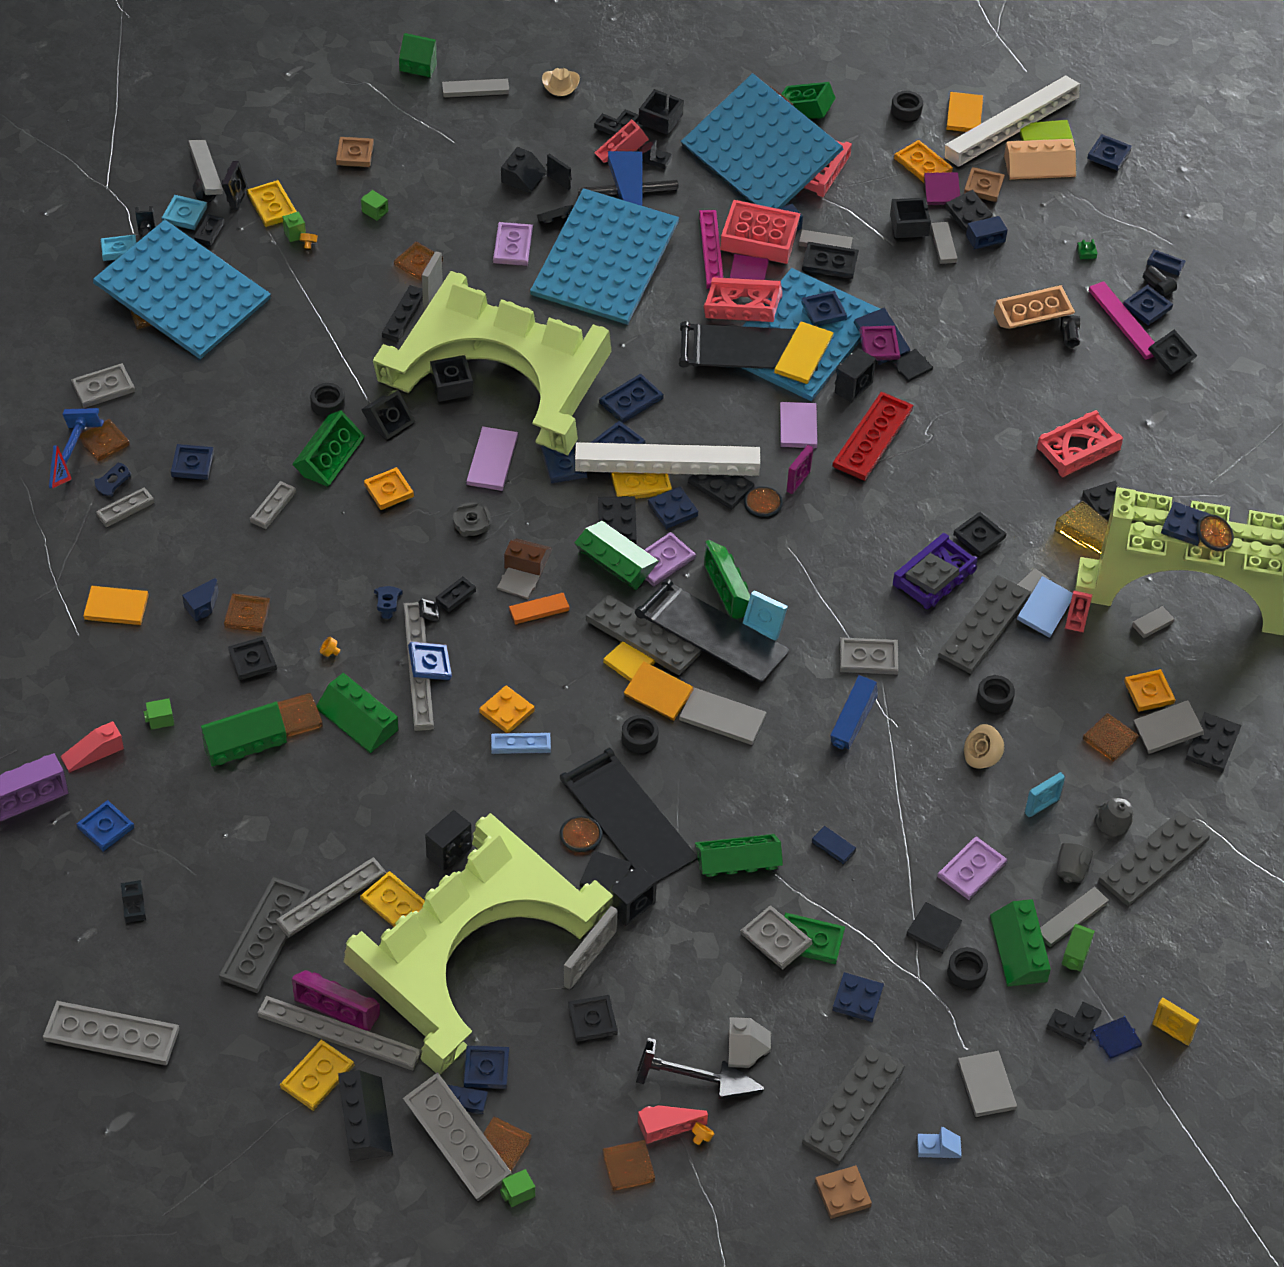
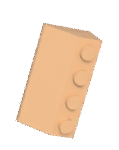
M1073 139L1006 142L1004 158L1009 180L1076 177V150Z
M1062 285L999 299L996 301L994 315L1000 327L1008 329L1075 313Z

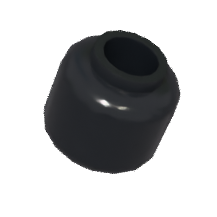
M200 179L194 182L193 192L197 200L209 203L215 199L216 195H205Z

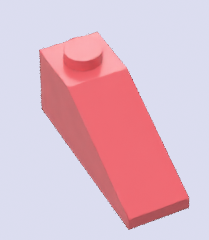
M630 120L594 153L605 163L608 162V151L634 152L649 139L643 130L633 120Z
M1073 591L1065 629L1084 632L1093 594Z
M112 721L90 732L61 755V760L70 773L123 750L122 736Z
M658 1105L655 1107H645L638 1112V1124L646 1144L692 1130L696 1122L707 1125L708 1113L704 1110Z

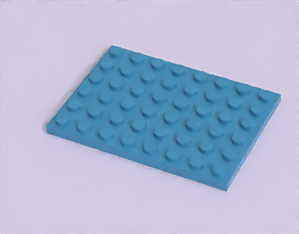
M753 73L681 140L683 146L752 204L776 209L784 207L844 150L841 144Z
M583 188L537 276L530 294L628 325L675 231L679 217Z
M166 220L162 221L93 278V283L199 359L203 358L271 299V294Z
M791 268L781 280L782 298L779 300L774 322L746 321L742 327L797 329L800 322L812 325L801 303L802 298L834 290L847 314V320L817 326L834 332L818 364V371H814L808 384L775 374V369H742L812 402L836 372L838 365L845 361L861 341L860 332L853 323L854 320L880 308Z

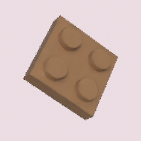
M340 137L336 165L370 167L374 139Z
M972 167L964 193L973 189L979 198L997 202L1005 175Z
M857 1166L815 1178V1183L830 1219L870 1208L872 1205Z

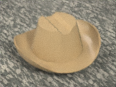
M556 68L542 75L544 87L551 94L557 96H565L572 93L580 81L578 73L568 71L565 68Z
M981 724L971 731L964 745V755L967 764L978 769L995 765L1001 759L1004 752V741L1000 733L994 727L987 724Z

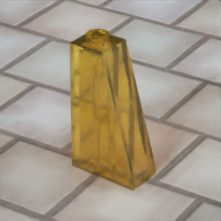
M1082 501L1057 518L1054 531L1101 554L1108 521Z

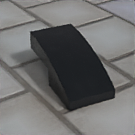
M142 881L121 883L125 923L146 920Z

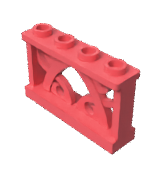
M837 141L843 146L844 150L827 165L829 168L825 167L821 171L825 173L824 175L818 173L804 188L816 192L820 197H824L851 156L852 143Z
M713 277L706 303H704L705 318L774 322L779 300L782 298L781 281ZM739 297H749L753 301L745 305H737L732 300Z
M1095 410L1091 413H1086L1083 417L1070 421L1066 425L1059 426L1049 433L1042 434L1038 439L1037 449L1058 469L1059 475L1063 478L1121 450L1123 437L1119 433L1116 434L1102 419L1099 412ZM1095 425L1099 429V431L1095 433V427L1091 429L1089 427ZM1071 437L1089 439L1087 449L1068 448ZM1053 445V448L1062 450H1053L1050 446Z

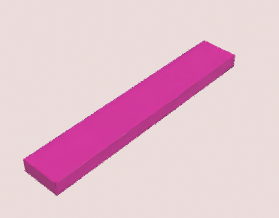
M699 210L706 289H710L713 277L723 278L716 210Z
M1103 281L1090 286L1088 291L1143 358L1147 360L1154 357L1148 348L1155 342L1107 284Z

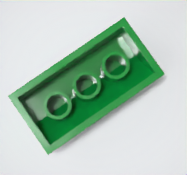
M342 410L327 416L292 465L305 478L329 486L365 435Z
M603 521L586 528L574 542L580 552L635 591L659 563L656 558Z
M707 540L705 541L704 566L729 616L734 619L743 618L750 599L747 583L743 582L740 569L735 567L732 554L728 553L726 547Z
M342 673L328 684L316 705V709L369 753H372L399 731L398 716L345 673Z
M277 701L201 725L204 749L212 767L287 743L286 730Z
M775 834L695 842L700 871L708 877L717 876L720 872L736 874L738 870L755 872L758 871V868L774 870L778 866H783L781 841Z
M1033 899L1012 901L990 914L1007 987L1048 982L1051 968Z

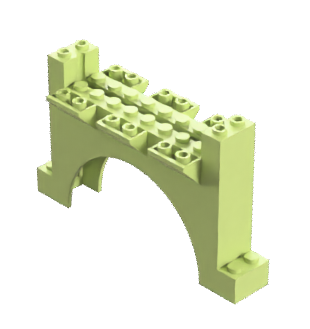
M450 271L401 348L398 350L393 346L389 347L383 344L374 357L373 364L378 382L407 393L423 377L430 373V361L465 355L466 360L487 359L507 364L528 377L541 396L537 414L532 422L533 425L541 427L535 442L569 455L578 440L576 421L572 415L612 351L609 330L605 327L593 324L583 340L582 330L577 326H571L563 323L561 320H555L550 317L547 325L536 323L533 311L529 308L515 305L513 302L501 299L499 307L488 305L486 293L468 287L466 276Z
M1116 488L1100 559L1080 557L1075 591L1093 594L1091 603L1111 606L1116 594L1125 585L1142 576L1169 570H1189L1208 573L1236 584L1255 600L1263 617L1262 632L1284 636V516L1249 510L1247 524L1229 521L1230 507L1191 501L1190 507L1217 515L1228 522L1232 528L1234 535L1232 546L1225 551H1215L1206 547L1201 540L1199 545L1196 546L1161 534L1162 527L1172 506V497ZM1210 518L1203 533V538L1212 546L1224 547L1229 543L1230 535L1222 522Z
M491 813L485 818L481 817L475 824L476 830L473 833L472 845L478 850L474 849L468 855V863L462 872H453L450 876L446 875L439 882V886L435 890L433 888L430 889L425 895L423 908L419 912H410L406 917L402 915L395 923L396 926L391 930L387 929L382 934L379 946L361 931L357 936L352 935L347 940L344 952V963L425 1036L423 1040L424 1046L421 1049V1060L435 1073L438 1072L439 1075L466 1050L468 1045L464 1040L472 1034V1030L463 1022L455 1010L446 983V964L460 942L481 926L500 919L515 917L535 918L551 922L581 939L606 913L613 898V895L596 880L590 885L588 883L585 884L580 891L576 889Z

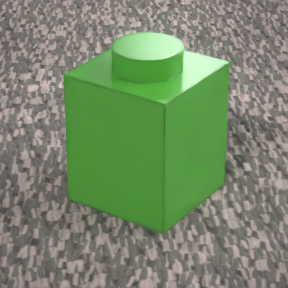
M372 190L361 199L362 212L378 221L388 212V199Z
M299 211L282 216L284 232L290 242L300 240V234L306 233L305 222Z
M169 698L146 703L147 711H143L145 723H150L151 730L174 725Z
M524 1169L502 1179V1189H500L504 1201H508L511 1207H514L535 1197V1185L527 1170Z

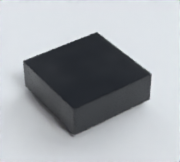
M421 598L418 602L420 617L437 622L440 618L438 603Z

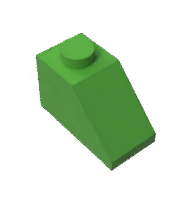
M1078 924L1074 925L1061 965L1071 970L1082 971L1090 950L1094 930Z

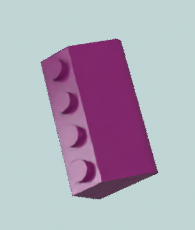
M305 970L294 975L292 978L295 1001L343 1023L370 1031L380 1015V1004L375 999L364 997L353 989L344 988L336 981L324 979L318 973H311Z

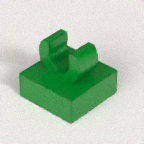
M1094 239L1091 242L1082 240V242L1077 243L1079 259H1097L1098 253Z

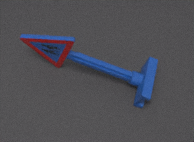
M98 408L64 410L63 417L68 428L74 429L62 454L58 446H53L49 488H55L71 480L66 463L82 430L85 427H102L104 423L103 419H99Z

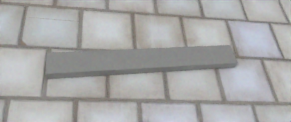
M418 602L404 603L414 731L434 729L430 678L413 677L408 648L410 642L426 643L424 618L420 617Z
M269 996L265 997L258 1011V1017L412 1071L422 1054V1051L418 1048Z

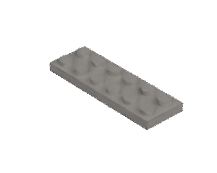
M56 1001L43 1039L46 1042L167 1066L179 1032V1025Z
M438 1072L403 1098L477 1201L502 1183V1179L513 1175Z

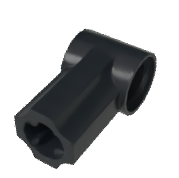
M1150 266L1143 273L1142 277L1161 296L1165 297L1177 290L1176 281L1172 277L1166 278L1155 267Z
M1067 315L1061 317L1060 329L1063 331L1064 345L1068 346V348H1075L1080 344V316Z

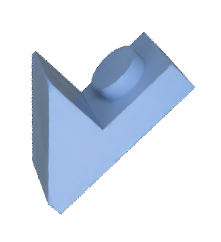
M941 1127L939 1134L917 1135L918 1157L961 1158L962 1156L960 1136L944 1127Z

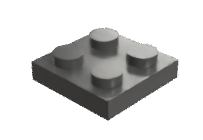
M930 553L906 573V579L935 595L959 575V568Z

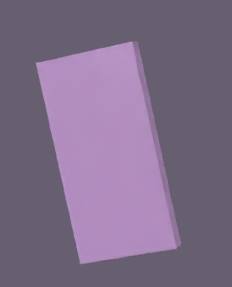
M482 427L468 474L467 485L503 491L518 439V432Z

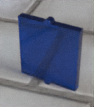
M1125 1016L1093 1029V1033L1100 1042L1099 1046L1103 1047L1110 1059L1142 1046V1042L1135 1033L1136 1029L1131 1027Z

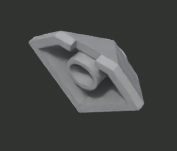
M730 1017L728 1067L750 1068L756 1063L758 1058L771 1052V1032L751 1018Z

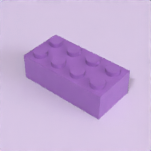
M55 753L43 756L36 761L26 763L21 767L6 771L0 775V821L68 794L64 771Z

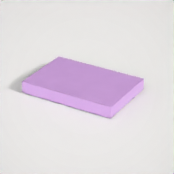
M499 222L493 263L528 266L533 225Z
M780 402L781 447L805 448L807 445H810L813 448H817L816 403Z
M668 533L644 550L659 561L646 577V580L654 587L695 559L696 554L674 534Z
M975 837L938 873L937 877L970 900L1007 863V859L981 839Z

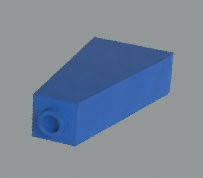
M608 151V164L619 198L642 206V152Z
M861 675L858 676L830 735L831 742L837 748L850 749L878 697L876 681Z

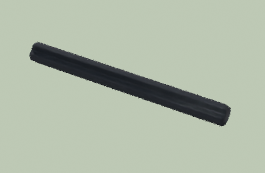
M678 181L643 182L642 193L678 190ZM615 185L583 187L584 189L607 196L618 195ZM578 188V196L581 194L583 188Z

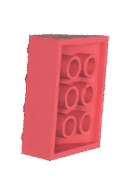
M733 200L721 235L720 250L788 264L800 213Z

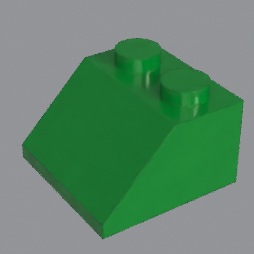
M404 33L399 55V71L431 77L437 65L436 40Z

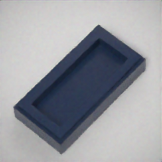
M1155 249L1147 261V265L1177 276L1180 275L1186 263L1185 260Z
M826 826L812 838V843L842 864L856 852L855 846Z

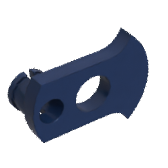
M118 462L104 476L94 480L95 486L102 495L113 497L115 489L131 477V472L124 464ZM111 476L118 477L114 483H109L108 480Z
M391 586L374 589V593L378 595L377 610L381 611V617L384 619L392 618L393 612L397 609V599L400 595H403V591ZM384 598H391L392 600L386 601V600H383V599H384Z

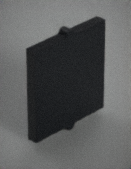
M549 153L546 164L547 176L566 189H571V167Z
M917 349L900 356L899 360L891 361L898 374H901L907 381L933 369V366L926 360V357H923Z

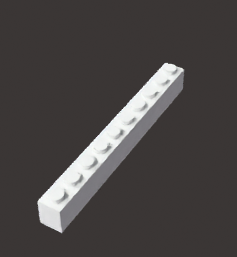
M1065 75L945 144V158L958 167L1020 132V129L1026 125L1041 120L1079 98L1080 83Z
M576 442L575 471L759 476L760 447Z

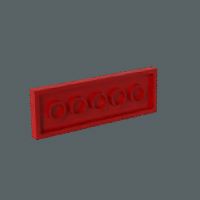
M880 392L833 461L832 467L865 481L912 412L913 405Z

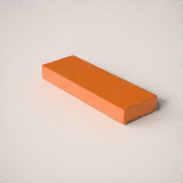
M559 593L509 606V611L516 625L569 611V605L564 593Z

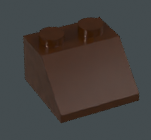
M517 538L510 540L504 554V568L538 575L540 578L551 554L552 547Z

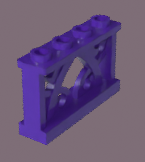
M942 533L894 573L893 586L897 589L901 588L927 610L931 606H935L944 595L947 596L956 585H960L968 575H972L976 571L978 558L970 555L951 541L947 534ZM930 553L955 567L961 564V562H952V560L960 559L965 564L959 568V575L935 595L932 593L926 595L920 590V586L916 585L915 587L910 583L911 581L906 579V573Z

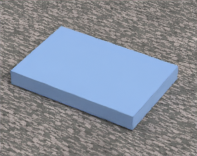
M1042 576L1018 615L1017 620L1050 638L1070 605L1073 593Z

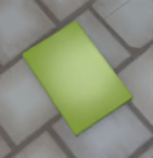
M1068 120L1032 122L1021 128L1019 132L1022 141L1073 139Z

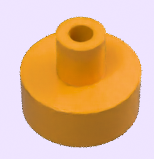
M301 233L300 241L305 242L304 248L311 249L312 243H317L318 235Z
M328 637L323 642L320 653L326 657H329L331 654L337 656L340 652V649L336 647L337 640Z
M696 1122L692 1128V1132L696 1135L693 1142L697 1145H700L703 1140L710 1142L714 1136V1132L702 1123Z

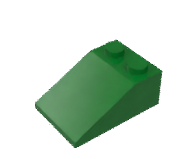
M830 82L786 86L781 94L809 119L823 118L836 99Z

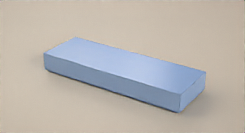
M550 733L491 734V754L551 753Z

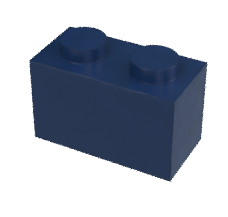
M1000 216L968 223L966 236L973 248L978 249L1006 242L1008 229Z

